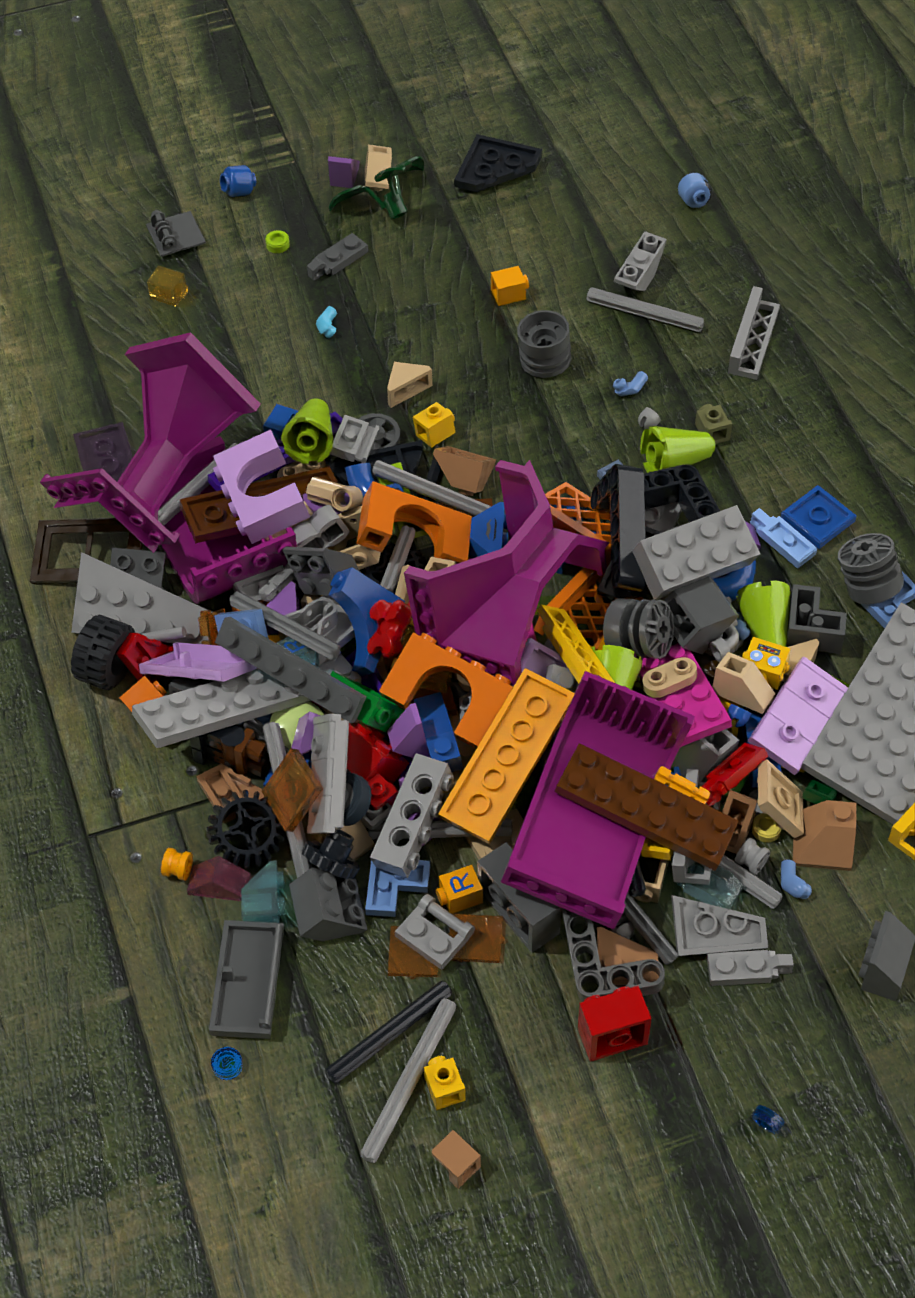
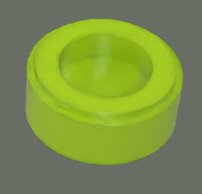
M272 231L265 238L266 248L272 253H282L289 248V236L284 231Z

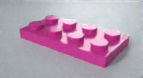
M677 643L672 645L667 655L661 659L642 658L643 663L639 677L643 682V676L646 672L677 658L685 657L695 662L697 666V679L693 684L664 697L654 698L657 701L695 716L693 724L680 746L682 747L732 727V720L692 652L682 648Z

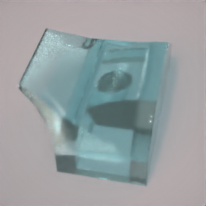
M695 862L688 867L687 873L704 874L705 868L700 863ZM718 866L716 871L711 870L709 885L677 882V885L683 888L684 893L702 903L726 909L733 907L744 888V885L732 872L721 866Z

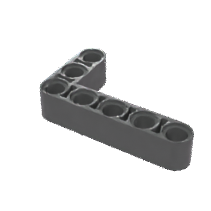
M561 908L576 990L582 1002L593 995H600L601 997L613 993V991L620 988L612 983L617 977H625L629 981L626 986L630 988L639 985L643 996L658 993L663 988L665 970L663 965L657 960L646 959L601 967L592 920ZM577 924L587 927V931L583 934H575L571 930ZM582 953H588L593 956V959L589 963H581L577 960V957ZM653 971L659 975V978L654 982H648L643 979V975L646 972ZM588 982H594L599 986L593 993L585 992L582 987Z

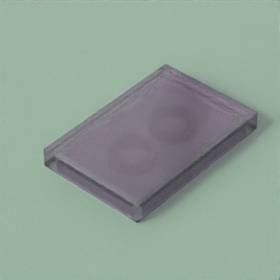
M123 422L73 434L83 471L103 468L117 482L133 458Z

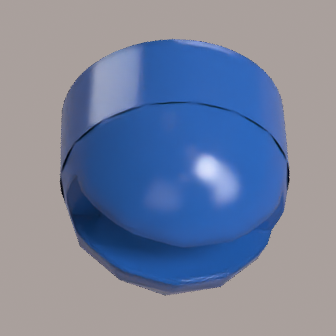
M730 704L727 710L731 720L733 718L738 720L736 728L744 726L751 716L750 712L734 704Z

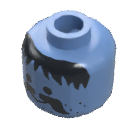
M690 173L679 182L678 193L687 206L699 208L710 200L712 187L703 175Z

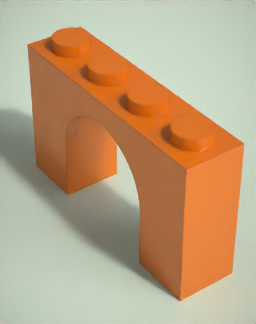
M372 481L362 502L357 544L383 552L392 536L393 523L408 522L420 527L430 536L434 544L435 558L452 560L458 564L468 560L472 516Z
M413 632L379 690L381 697L406 710L420 685L430 675L447 671L462 676L471 687L472 698L468 709L454 731L455 738L477 749L513 689L510 685L511 681L498 673L495 677L485 672L487 668L475 660H471L469 663L461 659L462 654L449 646L446 649L436 645L437 640L425 633L419 636Z

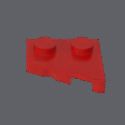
M129 633L116 654L138 681L145 676L151 683H154L156 680L159 682L162 675L140 674L139 664L173 652L174 648L173 646L162 644L161 641L148 639L147 636L142 634Z

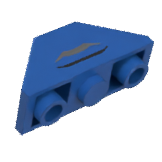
M499 502L472 518L468 555L471 559L502 549L507 544L508 532H503V529H508L504 513V502Z

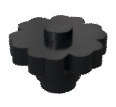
M335 828V833L327 834L323 843L307 840L302 849V855L308 858L309 862L337 877L355 879L360 869V865L349 857L354 847L352 845L354 837L343 830Z

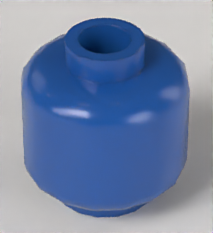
M246 165L228 166L220 175V186L222 191L226 192L230 197L248 196L252 192L253 187L256 186V176Z

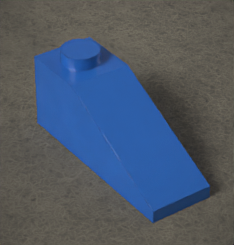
M441 692L414 699L422 722L430 758L448 763L451 772L462 770L463 765Z

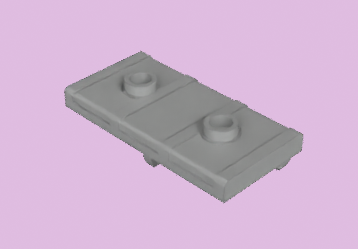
M326 714L313 718L314 728L311 744L312 764L307 834L335 833V828H344L349 721L341 720V714Z

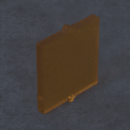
M453 914L462 922H469L475 926V931L450 961L500 963L501 944L504 943V936H502L503 916ZM450 928V932L447 934L454 938L457 932Z
M391 926L388 976H410V979H415V977H437L438 967L396 938L395 931L399 926Z

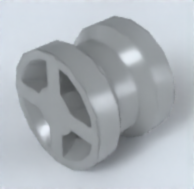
M749 838L738 851L735 862L739 865L747 866L749 871L756 875L766 864L771 851L766 847L761 848L757 846L756 841Z

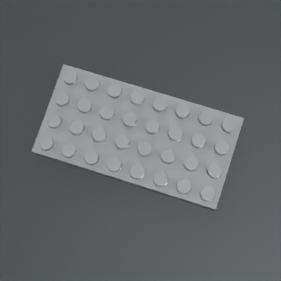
M902 602L838 703L833 715L827 721L801 767L802 770L893 825L915 803V610Z

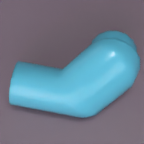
M328 306L316 321L318 331L327 338H331L336 332V328L331 325V321L337 315V311L331 306Z

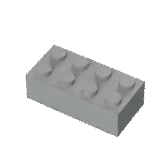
M737 505L641 540L632 551L654 600L669 596L673 590L706 577L714 579L746 567L760 555Z

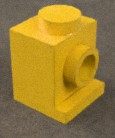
M445 1056L432 1058L428 1062V1066L424 1067V1078L436 1110L466 1101L465 1086L462 1083L454 1058L447 1060ZM448 1075H449V1077H448L447 1079H444V1080H443V1079H440V1078H442V1077H445V1076H448Z

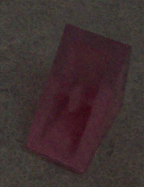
M216 856L193 866L187 895L245 902L251 875L226 859Z

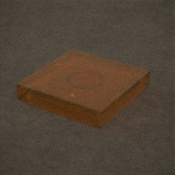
M291 748L261 792L264 797H268L267 802L284 830L293 832L323 788L300 751Z

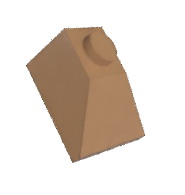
M450 446L436 448L433 452L450 485L459 488V493L469 496L483 491L496 462V459Z
M826 800L804 808V834L793 838L792 861L796 863V866L851 871L856 835V803Z

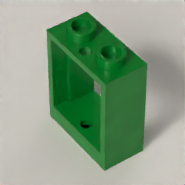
M332 671L331 676L367 696L357 719L366 725L388 733L389 728L405 709L381 697L379 693L366 685Z

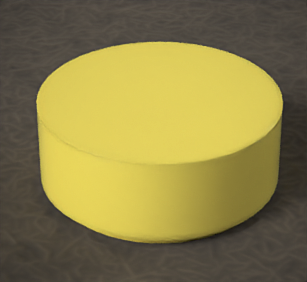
M760 813L753 820L752 833L759 841L770 843L779 838L781 828L768 814Z

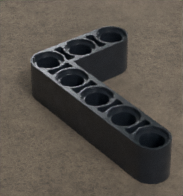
M614 464L594 486L590 504L592 509L610 511L612 587L641 592L646 581L632 551L641 540L645 539L644 472L641 467Z
M685 464L644 473L645 510L678 502L689 523L720 512L698 470L692 465Z

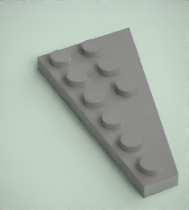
M81 552L71 633L79 634L89 619L91 620L93 616L100 614L131 625L135 633L139 634L185 627L186 637L161 641V643L173 644L180 642L218 645L215 643L218 635L214 615H217L216 613Z

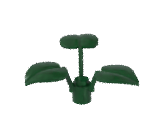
M415 156L394 167L386 168L375 175L374 179L376 182L384 179L388 180L391 192L383 196L384 201L368 186L358 185L338 193L331 200L329 211L341 201L362 192H367L380 205L382 210L386 208L391 220L405 215L408 210L401 195L398 174L411 170L423 171V158ZM393 176H394L396 191H395V188H394V185H393V181H392Z

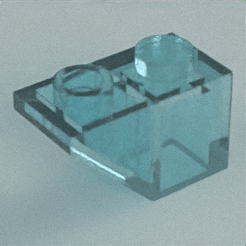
M276 860L270 861L241 889V916L243 921L280 923V916L285 915L284 897L279 898V889L285 888L284 871L278 872Z

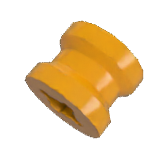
M167 848L162 860L161 875L165 877L174 875L179 880L186 881L191 872L193 853L188 851L179 853L174 848Z

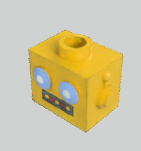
M753 637L748 650L743 652L742 658L754 662L771 688L778 690L781 681L784 679L783 676L790 669L789 656L791 648Z

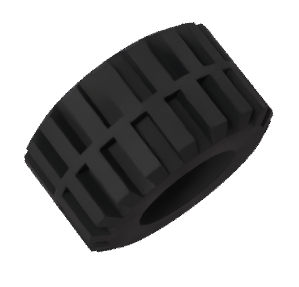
M100 614L93 616L91 620L89 619L80 631L73 647L71 658L73 677L104 690L115 688L129 670L116 653L129 633H135L134 628L131 625Z

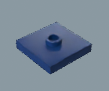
M819 485L781 512V518L818 549L856 521V515Z

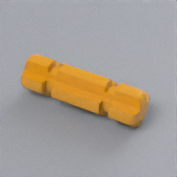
M663 766L655 774L654 780L664 785L666 784L703 804H706L709 799L710 792L701 786L699 788L695 787V783L676 773L675 775L671 774V770Z

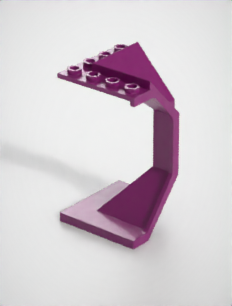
M191 332L132 346L125 353V356L141 373L145 436L143 443L117 482L103 468L54 477L45 474L40 481V484L47 489V493L51 497L58 499L53 508L99 502L153 553L159 545L175 543L180 535L177 531L170 532L158 521V510L187 463L235 419L243 414L256 412L260 406L257 399Z
M500 460L495 466V470L499 471L509 534V542L502 549L437 571H427L409 566L404 572L415 633L419 636L425 633L437 640L436 645L443 649L449 646L462 654L460 658L469 663L471 660L479 662L487 668L485 672L494 677L498 673L508 678L512 686L515 685L522 673L521 656L544 586L563 562L595 570L597 575L603 576L607 569L605 548L610 543L553 528L550 504L530 460L525 466Z

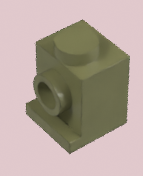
M705 404L696 411L695 425L698 431L709 433L714 438L715 444L730 440L732 422L726 417L721 405Z

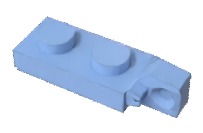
M760 508L752 513L750 523L756 528L757 534L797 569L816 555L817 547L780 516L777 518L774 516L770 517Z

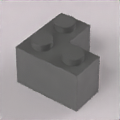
M793 584L786 647L818 639L819 652L841 654L845 638L847 613L819 610L821 587Z

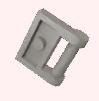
M426 894L413 912L396 929L395 937L443 970L473 935L475 926L469 922H462L435 903L436 899ZM429 912L456 931L457 935L452 938L424 917Z

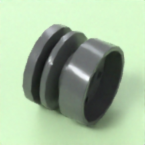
M549 310L535 311L526 315L517 327L520 364L522 368L530 375L540 378L561 374L569 367L572 361L568 321L558 312Z
M879 533L860 535L850 539L838 551V562L841 566V572L845 576L846 589L853 601L860 604L881 603L894 597L904 586V577L901 566L897 562L898 556L895 551V545L889 536Z
M616 599L612 601L604 617L603 635L605 645H615L634 651V657L663 658L670 650L674 638V619L670 606L663 600L643 599L639 601L635 599Z

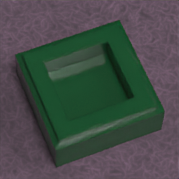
M811 780L805 788L802 798L814 804L826 800L835 801L838 791L816 780Z

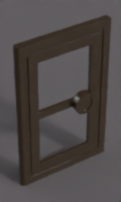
M116 518L39 520L30 583L78 582L79 568L47 569L52 534L88 533L85 554L91 556L94 533L129 532L127 549L142 550L143 543Z

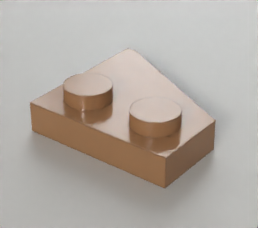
M222 763L196 776L198 784L213 807L214 805L223 807L221 804V798L223 797L232 802V792H236L238 797L242 798L243 790H248L249 798H253L254 793L258 791L260 793V801H263L266 796H269L270 800L273 799L269 789L265 788L263 790L252 784L251 779L234 773L233 769ZM235 811L226 817L223 822L224 824L236 818Z
M597 927V949L601 967L646 959L658 961V954L654 950L603 927ZM653 971L646 972L643 975V979L648 982H654L659 978V975ZM617 977L612 983L614 985H627L629 981L625 977Z

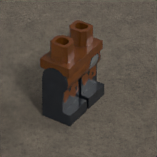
M232 725L190 738L193 760L202 765L208 759L224 764L239 775L246 777L250 772L261 777L269 764L268 758L264 757L267 750L266 744L255 740L254 730L247 727L243 731L238 725Z

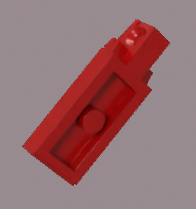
M744 743L706 776L707 782L701 786L710 792L706 805L711 807L720 801L722 795L735 788L751 771L756 770L758 765L768 757L765 748Z

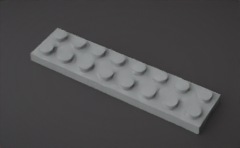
M342 654L337 656L335 660L328 658L320 666L305 655L299 656L329 675L334 671L361 683V676L357 672L352 671L353 667ZM255 669L224 682L214 681L133 705L132 715L155 747L160 748L312 700L262 670Z

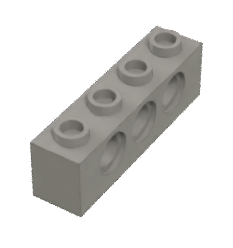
M415 754L370 856L376 868L405 878L409 877L411 870L414 871L420 859L419 851L422 844H426L430 838V826L434 817H438V813L442 808V798L445 791L449 792L453 784L454 776L448 763ZM432 787L430 792L420 794L423 788ZM415 812L421 813L417 819L408 820L411 814ZM401 839H409V842L405 846H397L398 842Z

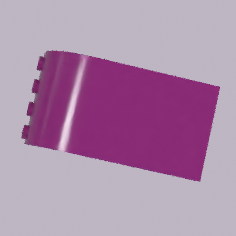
M221 436L214 438L190 459L160 508L215 460L214 455L226 450ZM209 485L199 495L215 492L216 490ZM180 511L164 525L170 532L177 531L180 534L175 543L160 545L188 596L194 603L199 604L232 590L235 582L282 565L285 567L288 564V560L283 549L285 547H297L296 534L291 527L286 528V534L274 539L269 535V541L262 538L253 544L247 534L242 536L241 533L195 544L184 515Z
M585 671L547 758L501 883L614 929L623 914L626 905L624 902L646 837L555 793V788L579 743L654 779L656 772L661 766L670 770L678 750L693 724L695 716Z

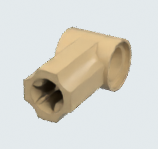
M312 477L307 485L306 494L308 500L331 505L338 511L354 509L361 506L363 502L362 491L356 486H345L318 477ZM345 493L350 497L349 504L344 500Z

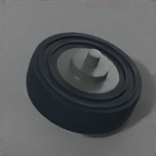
M347 772L344 826H351L359 822L366 814L371 802V788L363 777Z

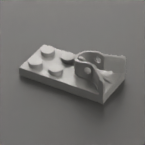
M322 596L308 603L303 609L284 615L339 644L340 648L355 637L348 615L330 596ZM279 632V637L284 642H295L294 639ZM299 642L296 643L298 647L303 646V644ZM288 644V645H290L291 647H293L294 649H297V648H296L295 646H293L292 644ZM307 646L298 650L319 666L328 659Z

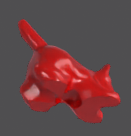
M379 600L371 607L369 612L370 618L378 623V629L369 639L367 651L369 654L375 655L380 650L383 656L389 659L401 654L404 649L401 642L405 630L411 623L410 602L406 604L402 600H396L393 603Z

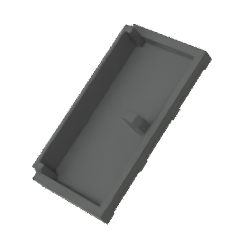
M224 920L209 1025V1034L211 1036L271 1038L284 923Z

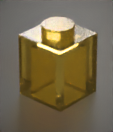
M158 266L147 281L150 299L175 307L181 299L185 298L188 291L184 273Z

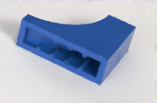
M351 567L334 575L331 581L332 589L328 596L333 598L344 609L352 623L356 637V658L352 671L357 672L360 676L374 673L382 655L380 650L375 655H371L367 651L369 639L378 629V623L370 618L369 612L371 607L379 600H385L388 603H393L396 600H402L404 603L405 601Z

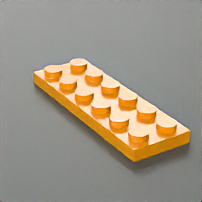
M524 668L438 813L439 818L490 844L565 717L575 693Z

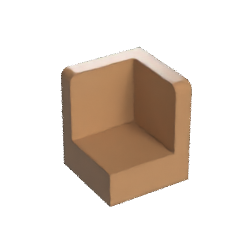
M454 1130L432 1150V1156L449 1171V1181L458 1189L481 1167L480 1155Z

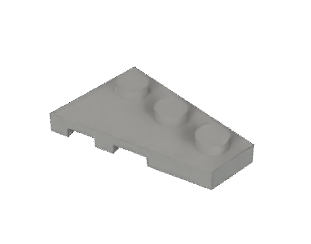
M671 895L678 956L768 948L764 917Z

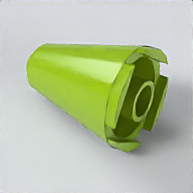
M314 398L308 400L283 429L281 441L283 442L286 454L293 460L303 464H309V461H317L318 463L327 458L332 450L333 433L330 411L326 402L321 399Z
M659 426L649 427V429L643 431L640 444L641 454H645L647 462H643L644 468L649 473L679 465H693L712 456L715 451V440L707 432Z
M770 581L771 586H762L761 582H756L739 589L737 592L738 596H736L737 603L747 628L751 631V638L756 637L786 647L791 599L790 586L785 582Z
M603 645L602 650L596 651L595 646L591 647L614 682L632 690L642 668V657L635 658L634 651L621 646Z

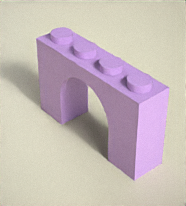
M271 430L213 456L217 464L216 467H213V470L219 482L224 480L225 483L220 485L227 500L232 499V502L228 503L234 518L238 516L240 520L236 521L237 527L242 536L247 534L252 544L310 518L295 483L265 496L252 497L245 495L248 486L253 480L286 464Z

